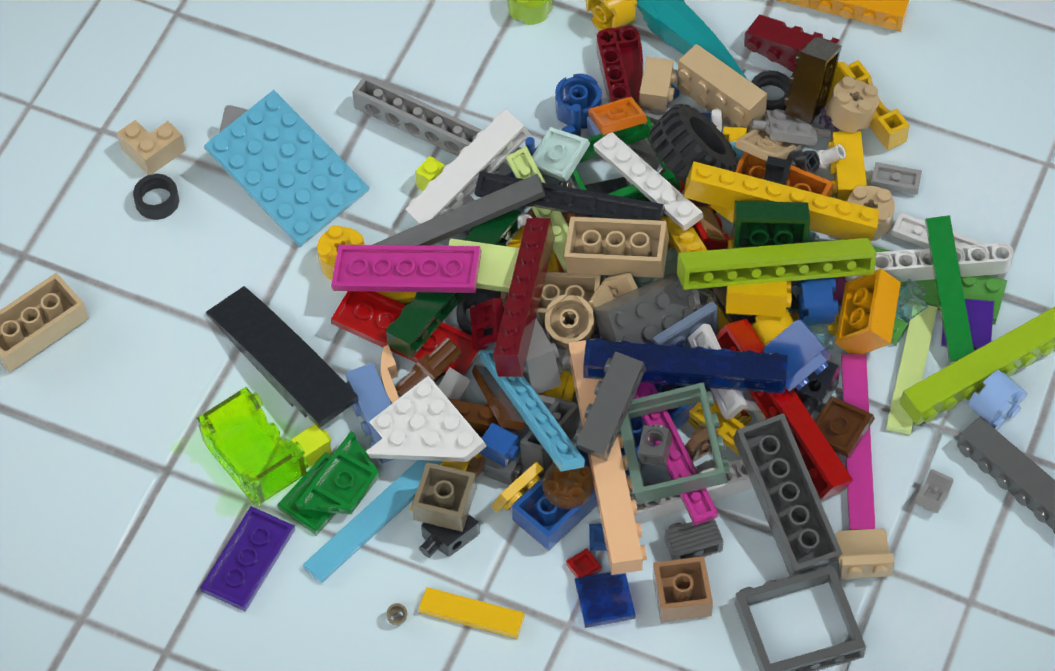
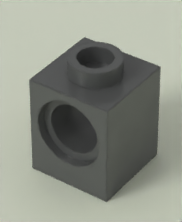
M660 424L644 425L638 450L642 464L667 466L672 443L669 428ZM654 441H661L658 446H650Z

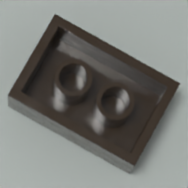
M815 37L810 43H806L802 51H798L795 58V64H797L796 71L792 73L789 84L792 85L791 91L787 93L784 105H786L785 115L811 123L826 108L842 48L841 45Z

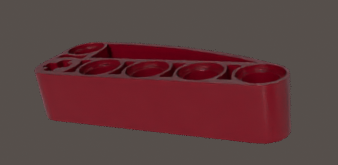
M634 26L603 29L597 34V56L608 103L632 97L639 106L643 78V53L640 33Z

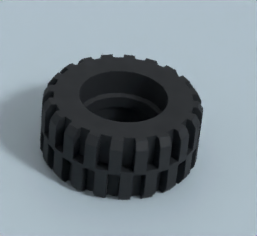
M674 105L650 129L649 140L653 144V150L658 154L660 161L666 165L665 167L678 180H681L684 185L686 184L693 161L733 172L737 170L738 159L736 158V153L732 149L730 142L725 138V135L718 130L713 122L708 120V117L701 114L699 110L691 108L690 105Z

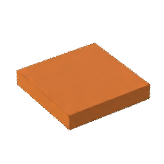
M632 97L588 109L589 118L602 135L647 122L646 114Z

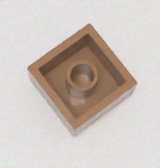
M704 556L653 563V582L661 623L712 616L713 600Z

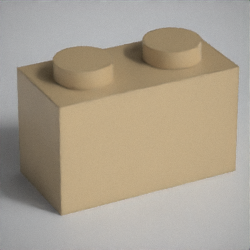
M646 56L639 107L667 111L668 102H673L674 88H671V84H676L678 70L674 69V60Z

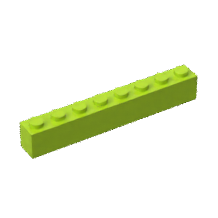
M868 238L678 253L677 276L683 289L687 290L874 274L877 253Z
M1055 307L907 388L902 393L900 405L917 426L925 421L931 422L944 410L950 411L960 401L971 399L974 392L977 393L985 386L983 382L994 372L999 370L1010 377L1017 369L1023 366H1030L1040 356L1051 354L1055 350Z

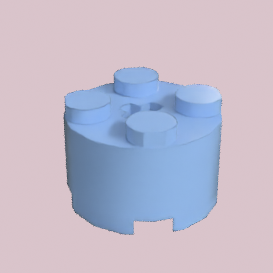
M999 370L991 374L983 382L985 386L979 395L974 392L968 405L979 417L981 416L996 430L1004 424L1005 419L1008 417L1012 419L1020 412L1021 407L1019 404L1028 394L1006 373Z

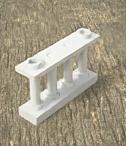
M701 325L688 337V341L724 419L731 420L744 409L753 411L758 422L766 420L728 359L725 358L711 325ZM732 371L735 372V374H736L738 380L735 379V377H734ZM741 391H744L747 400L744 399Z

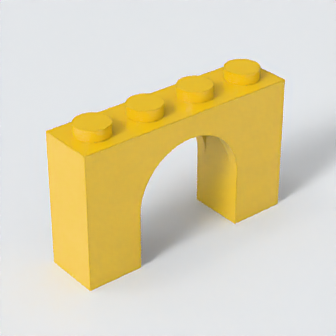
M728 240V249H732V240ZM791 281L727 286L726 313L785 317L786 307L791 308Z

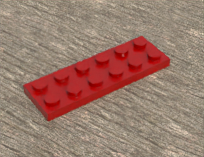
M347 291L331 318V324L384 348V346L388 345L386 330L389 324L397 320L406 305L373 291ZM443 322L412 359L389 347L391 352L417 363L423 356L430 354L449 337L463 352L449 367L463 376L467 375L480 352L473 347L472 335Z

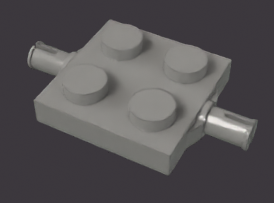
M775 109L774 111L766 110L765 121L752 119L751 129L765 130L769 134L770 140L816 146L818 137L829 139L831 133L830 129L817 128L813 121L807 123L785 115V111Z

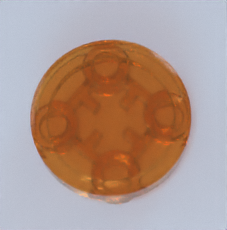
M553 462L544 474V495L551 504L559 508H577L585 504L593 493V476L591 469L586 465L583 468L560 471Z

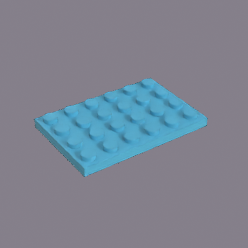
M275 90L271 91L204 145V149L299 247H302L360 199L370 188Z

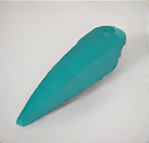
M637 0V8L642 13L648 28L655 35L662 38L666 44L683 55L697 44L746 78L726 47L684 0Z

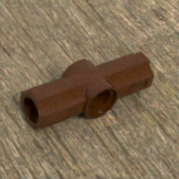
M447 337L430 354L423 356L413 366V370L395 387L396 391L400 396H403L427 376L436 383L444 375V370L459 358L463 352Z

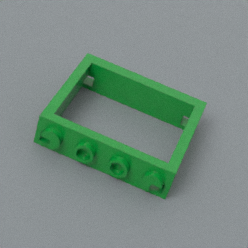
M646 116V125L643 123L612 133L626 145L645 138L650 143L649 133L653 124L649 117ZM601 133L588 138L590 145L579 163L600 156L594 151L593 144L607 134L602 135ZM654 151L664 170V173L660 175L680 191V180L665 167L666 165L660 161L658 154ZM575 168L570 177L576 189L587 190ZM634 185L609 193L610 195L651 202Z

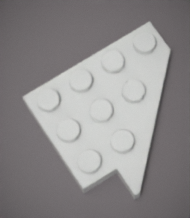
M427 376L369 421L382 439L366 452L370 458L467 462L487 446L433 380Z

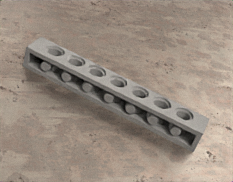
M365 75L352 91L355 109L456 156H459L460 151L464 147L469 146L482 130ZM505 160L493 173L506 176V174L513 171L507 160Z

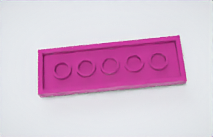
M339 245L331 287L333 291L476 293L482 250L480 246Z

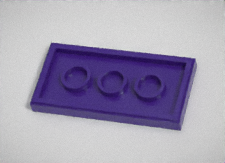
M250 506L201 585V592L246 612L296 530L295 525Z

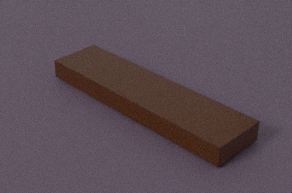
M474 365L472 374L499 425L503 428L523 430L526 422L487 367Z

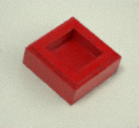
M588 548L566 561V565L580 583L602 571V566Z

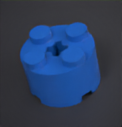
M578 73L573 74V77L568 79L565 77L559 81L555 89L556 114L559 121L566 125L571 124V107L573 104H579L581 106V128L588 129V109L602 105V91L598 82L593 77Z
M835 278L797 280V288L801 287V292L797 295V300L800 303L799 319L803 320L807 326L827 325L835 322V315H838V301L833 300V292L836 291Z

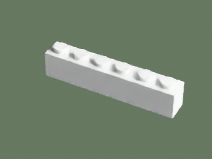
M505 108L502 113H498L493 118L492 123L486 129L481 130L477 134L476 139L469 146L464 147L460 151L459 156L452 163L444 167L442 173L435 180L427 184L426 189L419 196L411 200L405 210L419 224L451 211V206L475 191L480 171L493 173L506 160L505 157L512 154L531 135L530 132Z

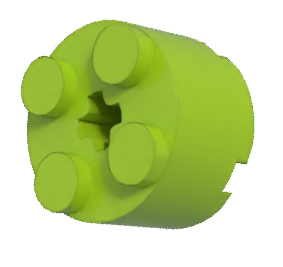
M508 0V11L511 17L516 21L517 19L524 21V24L534 25L545 21L553 9V0Z

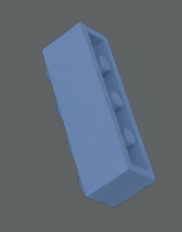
M374 363L345 372L347 379L345 383L358 395L359 401L352 406L356 416L362 417L361 427L365 437L370 436L372 441L369 443L370 448L380 441L382 437L369 421L391 405ZM380 459L381 464L394 460Z

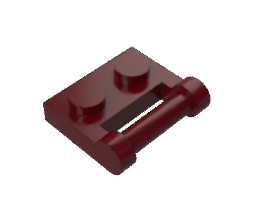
M493 298L470 307L473 347L477 351L485 350L489 345L497 341L505 309L503 298ZM493 327V334L484 336V330Z

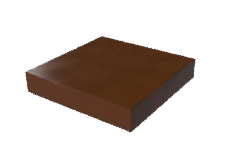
M831 396L816 418L815 423L834 452L850 458L875 417L865 410Z

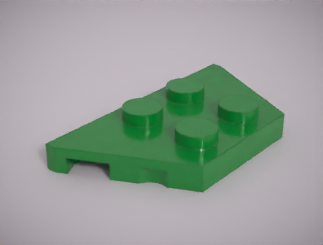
M350 431L296 502L297 509L352 514L380 477L378 469L370 461L367 452L361 447L356 439V435L352 431Z

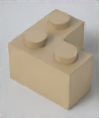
M134 120L117 132L121 149L147 175L154 174L186 151L182 134L169 121H166L149 133Z

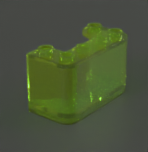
M244 387L197 417L196 420L202 439L210 453L252 504L257 507L306 475L308 464L303 458L305 452L302 446L297 441L293 442L287 438L282 439L277 426L273 422L269 423L266 420V414L261 408L263 405L261 398L257 393L252 394L247 387Z

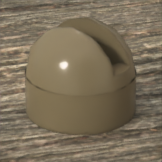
M392 604L387 609V620L393 625L403 624L407 619V609L402 604ZM400 612L403 613L402 616L393 620L391 619L392 616L397 615Z

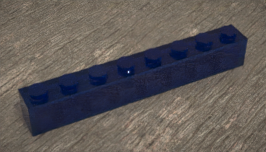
M586 339L583 378L603 380L606 375L604 368L607 360L613 358L615 352L644 362L646 370L640 383L691 386L704 382L705 388L785 394L788 355H781L776 352L769 354L756 353L751 350L742 352L731 351L725 348L716 350L705 349L700 346L691 348L680 347L674 344L665 346L653 343L639 344L628 341L613 342L603 339Z

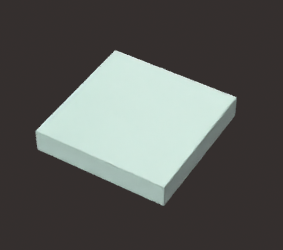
M550 127L532 155V158L540 173L567 182L589 147L590 142L586 138Z

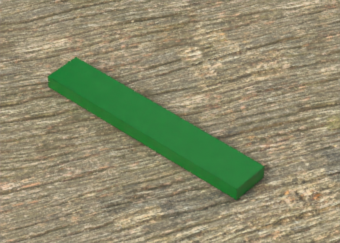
M950 215L926 218L925 225L950 363L974 352L951 218Z

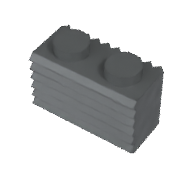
M715 519L694 526L693 522L683 525L682 523H675L665 530L664 540L672 560L706 557L723 551L724 541Z

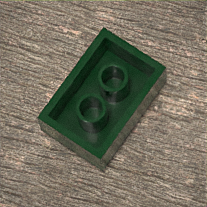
M735 201L732 249L808 243L810 226L808 202Z

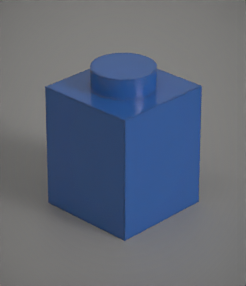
M494 423L490 425L481 438L487 447L481 450L480 454L504 467H507L511 460L514 461L520 452L518 436Z

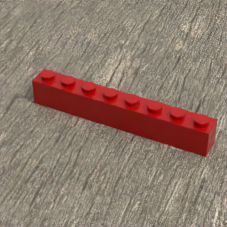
M744 319L726 324L716 335L717 341L765 418L769 419L784 413L820 500L840 494L853 481L852 477L793 389L788 391L783 385L787 381L786 377L765 354V346L748 320Z

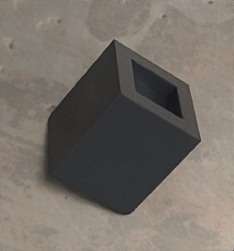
M768 156L764 180L787 186L791 161Z

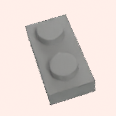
M875 162L871 186L917 195L922 170Z

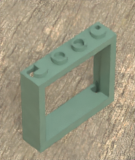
M704 382L633 399L620 430L634 495L638 504L728 483L726 473H730L727 458L722 459L720 452L725 450L722 435L717 436L715 428L720 427L717 413H711L710 406L715 404L712 392H706ZM701 402L716 470L645 487L630 419Z

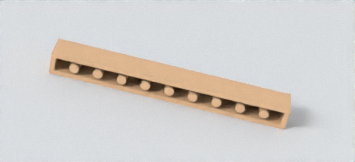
M598 339L568 343V356L582 427L587 419L584 417L585 411L590 403H594L597 396L594 395L597 383L603 381L606 375L603 367V362H606L604 347H599ZM618 433L607 461L588 454L612 575L642 571L643 561L647 560L645 545H640L639 538L642 537L640 522H635L634 515H637L635 499L631 500L629 494L633 492L631 477H626L625 470H628L626 455H622L620 448H624L621 433Z

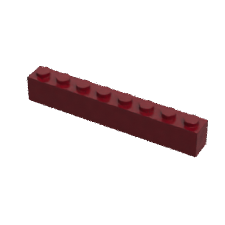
M527 218L493 353L498 377L523 376L555 240L551 218Z

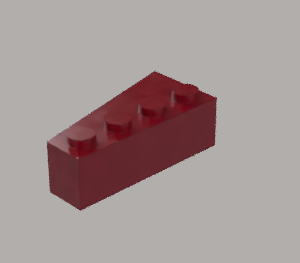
M759 14L745 32L744 47L794 72L797 67L795 58L798 51H802L806 43H810L815 37L824 38L821 33L814 32L812 35L804 32L802 27L795 25L790 28L783 21ZM832 38L831 40L824 39L838 45L840 43V39Z

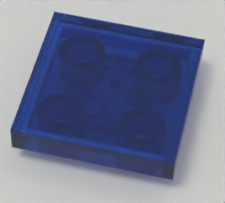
M611 572L574 578L585 628L636 619L626 573L612 575Z

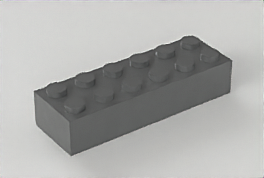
M784 413L738 429L733 440L789 575L795 573L802 574L838 561L843 553Z

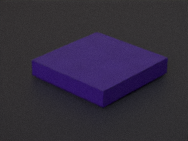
M965 299L973 349H979L990 343L992 339L994 301ZM942 323L941 346L947 347Z

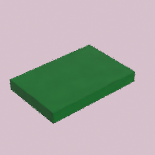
M327 452L318 459L277 504L280 511L316 536L337 513L299 510L296 508V502L331 458V455Z

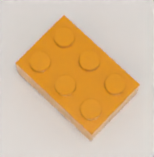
M881 268L875 270L874 274L863 275L846 282L835 344L849 354H866L891 344L901 282Z

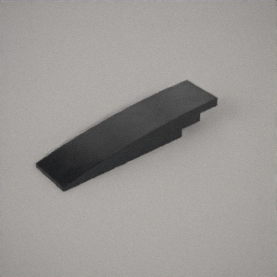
M245 286L206 311V315L291 407L295 406L305 418L308 416L318 428H321L359 401L358 395L299 335Z

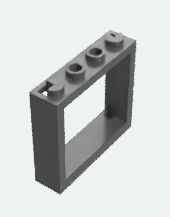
M834 565L830 567L820 566L812 572L805 574L795 573L787 579L780 581L770 580L762 586L755 588L745 587L735 595V607L759 671H819L864 658L866 645ZM829 583L852 641L770 664L749 605Z

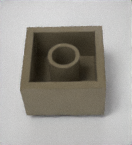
M426 462L412 504L413 519L463 532L477 489L476 473Z

